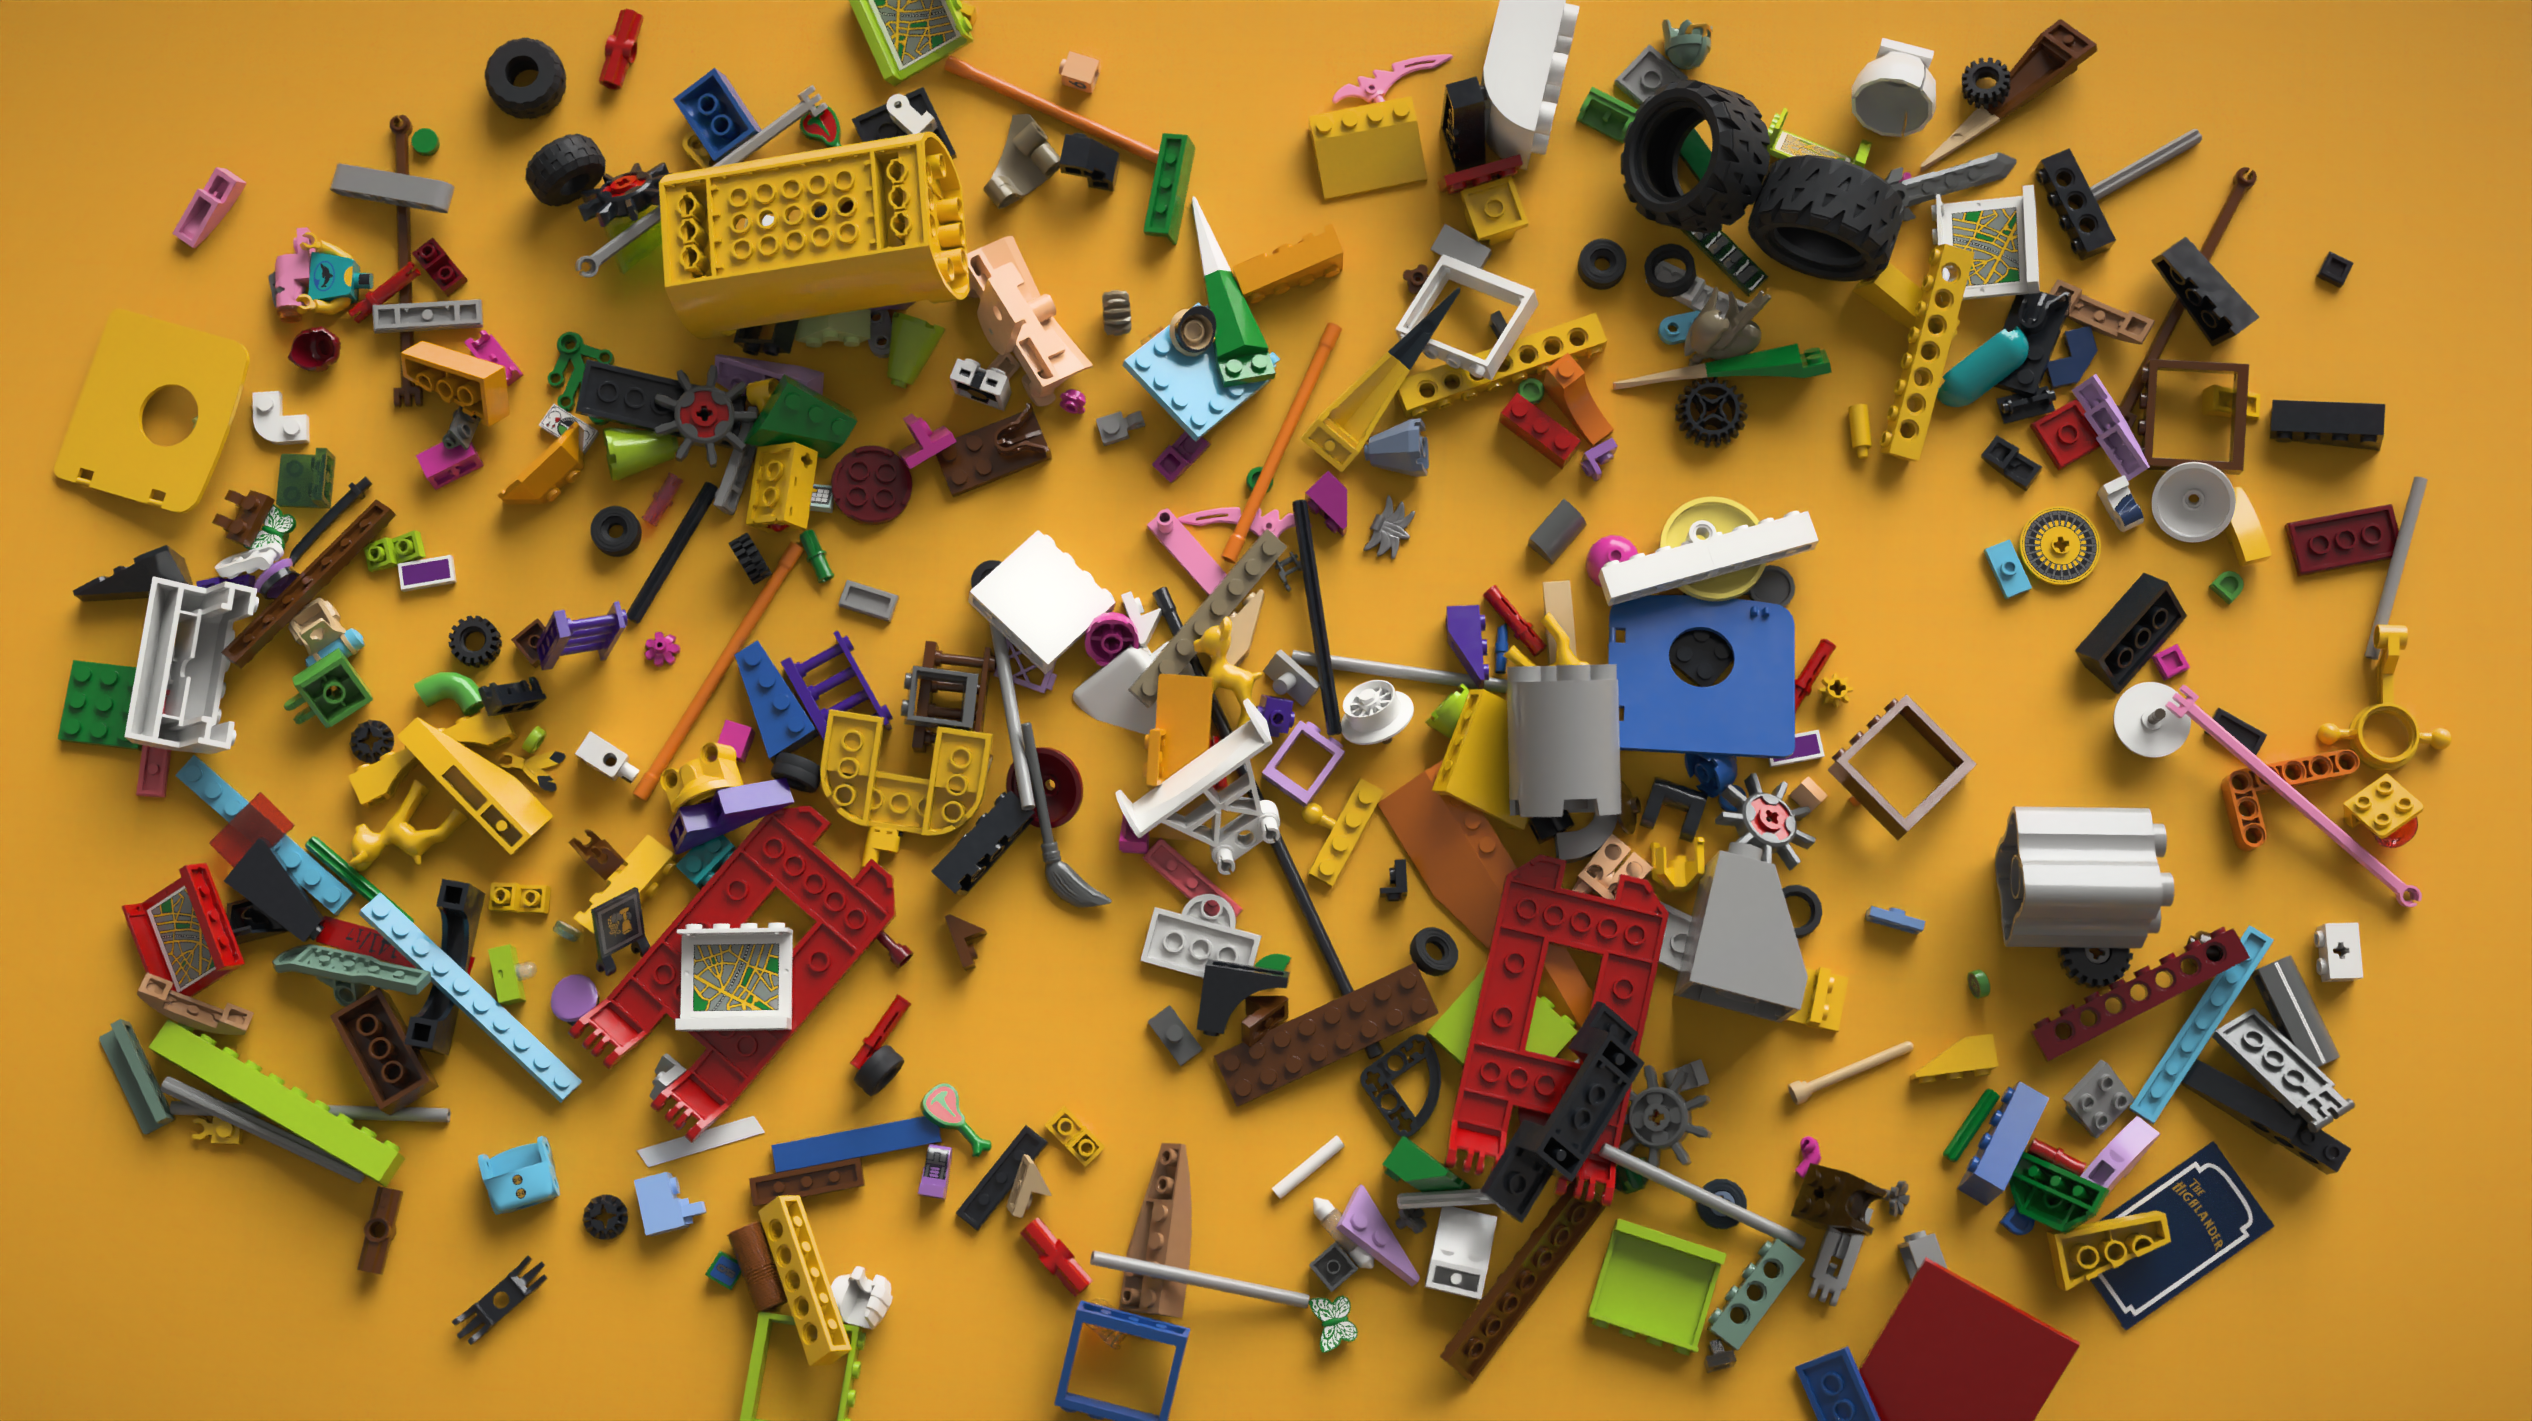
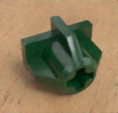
M1647 1157L1639 1158L1645 1162L1648 1161ZM1617 1164L1615 1189L1624 1194L1645 1189L1648 1178Z

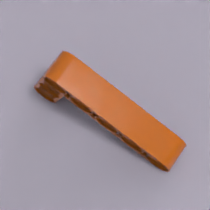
M2339 750L2266 765L2294 788L2344 778L2358 769L2360 759L2354 751ZM2339 758L2347 762V770L2340 767ZM2313 763L2320 766L2321 775L2313 772ZM2286 768H2289L2294 772V780H2291L2286 776ZM2239 769L2230 773L2222 780L2221 790L2236 846L2242 851H2252L2261 846L2267 838L2257 794L2273 792L2275 790L2269 785L2262 784L2259 776L2251 769ZM2233 778H2236L2241 782V790H2237L2233 787ZM2239 805H2244L2248 809V817L2240 814ZM2246 831L2254 834L2255 843L2247 841L2245 837Z

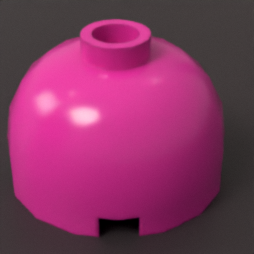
M1609 535L1600 538L1591 546L1587 554L1586 570L1589 578L1595 585L1602 587L1598 576L1603 565L1614 560H1618L1619 563L1628 561L1630 557L1638 554L1637 548L1630 540L1622 536Z
M1115 612L1103 613L1095 617L1087 628L1085 635L1086 652L1100 666L1105 667L1129 645L1134 646L1136 649L1139 647L1137 628L1132 620L1123 614Z

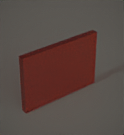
M259 792L209 844L234 868L259 837L266 838L274 847L295 825L262 792Z

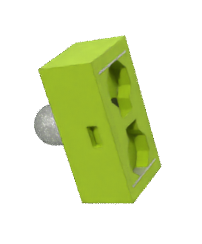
M510 944L488 949L498 1003L507 1006L526 1001L522 980L534 977L537 974V966L532 962L519 964L516 947Z

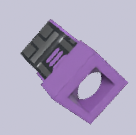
M929 1144L922 1180L919 1185V1195L946 1200L952 1147Z

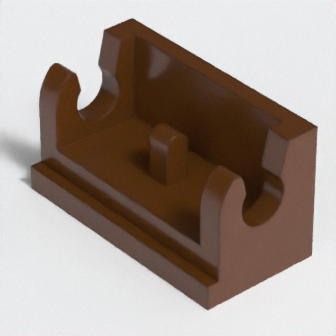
M586 829V835L591 838L589 844L583 845L576 838H573L569 844L592 869L606 880L625 860L605 839L601 840L593 831Z

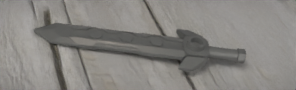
M1998 152L1944 170L1933 171L1906 179L1899 183L1902 180L1903 167L1891 170L1884 181L1902 199L1905 208L1903 221H1908L1916 217L1906 206L1909 207L1936 199L1937 194L1942 196L1972 186L1976 187L2006 178L2017 163V160Z

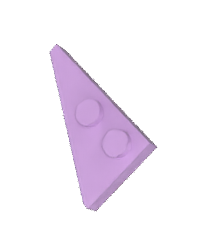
M1363 1185L1355 1188L1336 1229L1410 1286L1418 1283L1420 1276Z

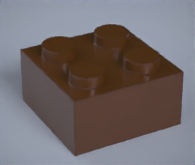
M538 618L511 639L535 668L540 665L536 644L545 629V626Z

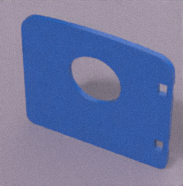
M1647 595L1618 603L1611 607L1609 615L1608 664L1617 665L1619 708H1624L1623 721H1619L1620 750L1775 759L1791 757L1795 749V624L1793 616L1786 608L1778 604L1733 598L1725 601H1706L1686 595ZM1616 630L1625 631V643L1616 642ZM1692 630H1707L1722 637L1733 653V669L1729 676L1719 684L1710 687H1697L1681 680L1673 671L1669 661L1670 647L1680 635Z

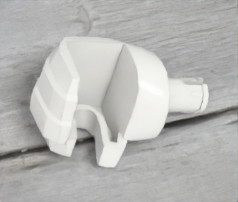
M857 1266L851 1274L838 1276L831 1286L842 1322L867 1329H874L882 1321L893 1299L891 1283L880 1275H875L873 1281L869 1280L865 1275V1268Z

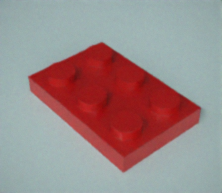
M1519 154L1444 175L1438 182L1440 193L1447 191L1448 195L1463 191L1470 184L1476 187L1488 183L1495 177H1498V179L1508 176L1514 177V174L1518 173L1517 170L1523 165L1521 156Z

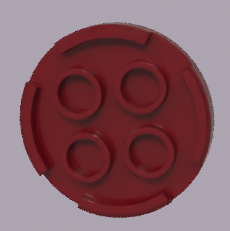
M868 445L854 449V451L848 453L837 463L832 474L831 490L837 507L845 516L861 524L879 525L895 519L904 511L912 493V477L909 468L893 451L881 446Z

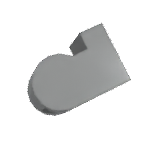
M1701 1059L1662 1073L1667 1089L1679 1070L1688 1073L1686 1083L1680 1092L1710 1083Z

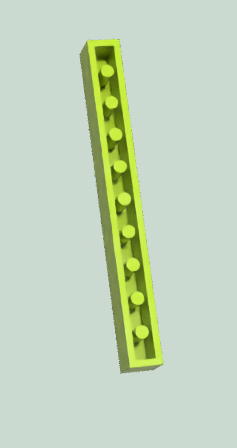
M168 1019L150 1044L149 1048L157 1055L384 1187H387L405 1160L399 1153L401 1148L389 1140L381 1143L375 1139L377 1134L364 1126L361 1130L352 1126L354 1121L342 1113H339L336 1117L329 1112L331 1108L319 1100L312 1103L306 1099L308 1094L295 1086L291 1090L283 1086L285 1081L273 1073H270L267 1077L260 1073L262 1068L250 1060H247L246 1063L241 1062L237 1059L239 1054L226 1046L223 1050L215 1047L214 1045L217 1043L215 1040L203 1033L200 1037L192 1033L194 1030L192 1027L179 1022L176 1024Z

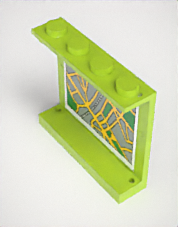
M849 0L884 80L893 86L898 85L974 41L970 33L973 28L969 20L963 17L960 11L963 8L960 0Z
M1784 108L1781 115L1775 114L1768 129L1770 144L1767 146V151L1769 155L1779 159L1799 155L1825 156L1864 168L1872 145L1871 142L1862 139L1855 157L1852 158L1782 130L1788 115V109Z

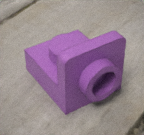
M1613 438L1584 452L1583 462L1581 463L1582 469L1588 477L1592 476L1594 481L1599 480L1602 475V471L1597 463L1599 462L1600 465H1603L1614 458L1613 454L1618 446Z

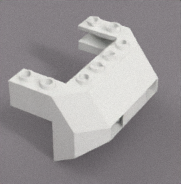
M152 577L125 731L126 739L131 743L165 750L204 754L229 750L233 746L236 739L235 722L228 721L218 724L222 714L221 709H219L220 699L223 698L226 691V683L223 682L224 675L230 666V661L221 652L235 638V631L232 630L233 622L252 616L256 612L259 604V598L256 597V588L226 581L209 588H202ZM166 690H170L168 696L166 695ZM165 697H167V699H166V705H165V711H164L165 714H162V713H163L164 702H165Z

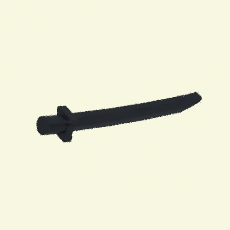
M366 476L356 485L353 482L348 486L351 489L294 547L290 554L293 566L358 498L363 499L365 497L364 492L373 485Z

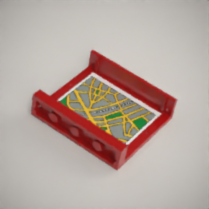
M207 863L183 866L179 869L181 878L140 904L122 906L146 973L174 982L171 990L188 997L195 996L245 964Z

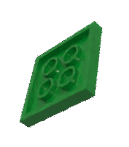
M73 660L58 740L141 751L142 745L131 743L125 738L136 667Z

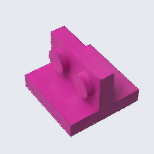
M911 413L904 417L903 420L916 442L897 453L902 461L911 469L957 441L945 426H941L932 432L925 420L923 421L921 417L916 418Z

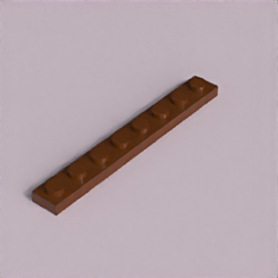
M375 500L221 653L229 661L242 669L305 605L311 602L312 598L324 586L328 585L389 524L396 514L389 507Z

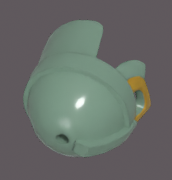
M1687 19L1681 24L1679 29L1671 28L1669 20H1663L1662 30L1665 41V55L1680 69L1691 70L1699 67L1711 51L1713 26L1710 27L1706 22L1693 24Z

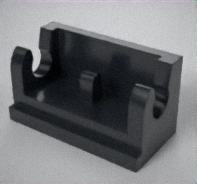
M529 677L532 691L526 680L502 685L489 683V687L482 686L478 689L488 716L533 710L547 697L545 693L543 694L535 677Z

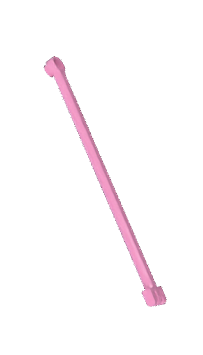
M2182 685L2179 689L2187 696L2186 699L2178 693H2175L2172 697L2180 705L2179 707L2170 701L2165 705L2178 718H2182L2184 714L2188 715L2396 894V899L2401 906L2415 907L2417 903H2413L2412 900L2421 902L2422 894L2416 886L2406 885L2199 708L2195 704L2199 696L2190 688ZM2405 891L2410 893L2411 900H2404L2403 894Z

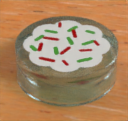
M557 920L553 927L554 932L573 942H577L582 934L578 929L560 920Z

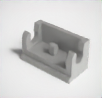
M1446 224L1431 247V251L1441 256L1444 254L1480 269L1484 268L1492 254L1490 248Z

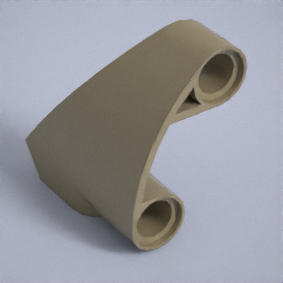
M1030 114L1012 116L1003 153L992 178L983 189L998 209L1005 208L1023 198L1060 169L1059 155L1046 141L1048 139L1047 135Z

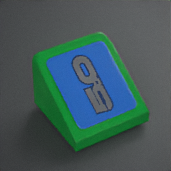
M720 1251L705 1275L732 1290L742 1275V1271H740L741 1268H739V1263H737L735 1258L724 1251Z

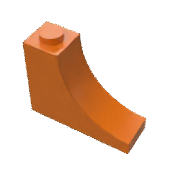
M1569 353L1548 367L1543 382L1544 391L1593 448L1613 433L1614 429L1594 402L1585 381V372Z

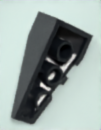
M165 545L133 558L135 564L129 567L118 566L114 568V573L110 577H97L73 590V594L83 602L149 598L153 576L193 585L185 559Z

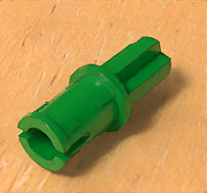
M814 530L802 532L800 540L808 556L806 560L811 563L818 583L834 578V574L825 557L827 553L825 550H822Z

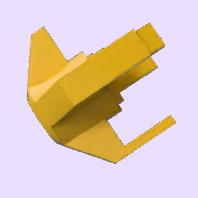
M1694 837L1695 861L1687 860L1686 856H1674V860H1668L1666 863V847H1660V843H1651L1652 879L1669 892L1690 891L1705 874L1704 839L1702 837Z

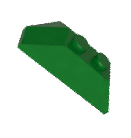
M2023 1152L2009 1180L2018 1212L2063 1234L2070 1232L2096 1216L2110 1191L2101 1185Z

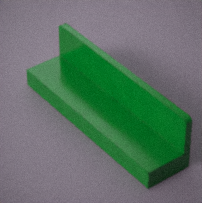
M1162 134L1143 230L1147 236L1168 237L1170 242L1175 245L1178 241L1195 154V145L1188 135Z

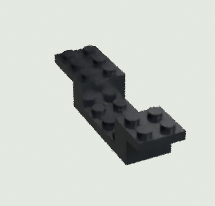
M1596 1002L1568 1047L1584 1062L1546 1124L1543 1126L1524 1119L1480 1190L1483 1195L1518 1222L1523 1223L1551 1175L1570 1182L1574 1180L1645 1064L1644 1061L1629 1049L1638 1032L1605 1003Z

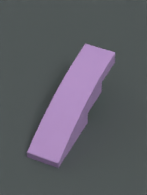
M2097 374L2074 388L2072 392L2086 411L2084 416L2098 434L2097 441L2121 476L2125 475L2127 481L2148 469L2149 464L2137 440Z

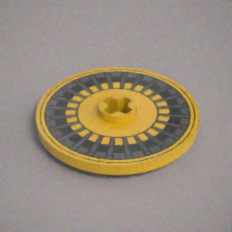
M2054 506L2037 512L2027 521L2021 531L2019 551L2024 565L2036 578L2051 585L2066 586L2083 580L2094 570L2100 558L2101 541L2096 527L2084 514L2069 507ZM2058 540H2060L2061 544H2066L2062 552H2060L2059 548H2054Z

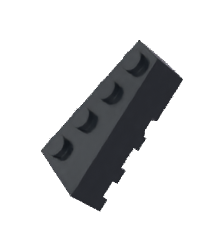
M1015 792L1002 793L994 802L995 807L989 813H984L977 820L976 826L969 833L965 834L957 845L931 871L955 894L966 896L1038 816L1037 812L1033 809H1021L1020 797Z

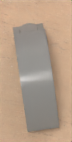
M1594 812L1592 822L1585 828L1573 832L1556 833L1554 837L1556 858L1566 860L1567 864L1584 860L1595 854L1612 834L1618 820L1616 814L1599 816Z

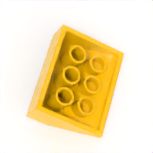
M1412 96L1309 116L1308 129L1324 201L1427 181Z

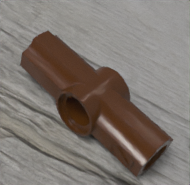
M378 1186L370 1220L364 1227L365 1240L357 1270L383 1275L390 1244L396 1235L395 1224L404 1191ZM383 1223L386 1232L382 1237L378 1238L375 1234V1229L378 1224Z

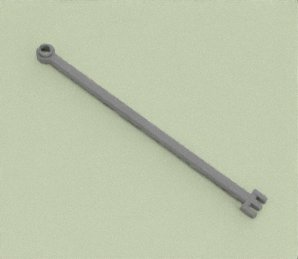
M813 85L809 86L797 95L801 101L712 167L742 162L807 113L811 117H816L828 106L824 102L816 108L814 104L821 100L822 97L820 94H817L810 99L808 95L816 89ZM660 206L649 212L591 256L580 257L575 264L576 271L582 269L581 265L583 262H587L590 265V269L587 272L580 271L579 275L586 278L593 277L598 272L600 265L661 221Z

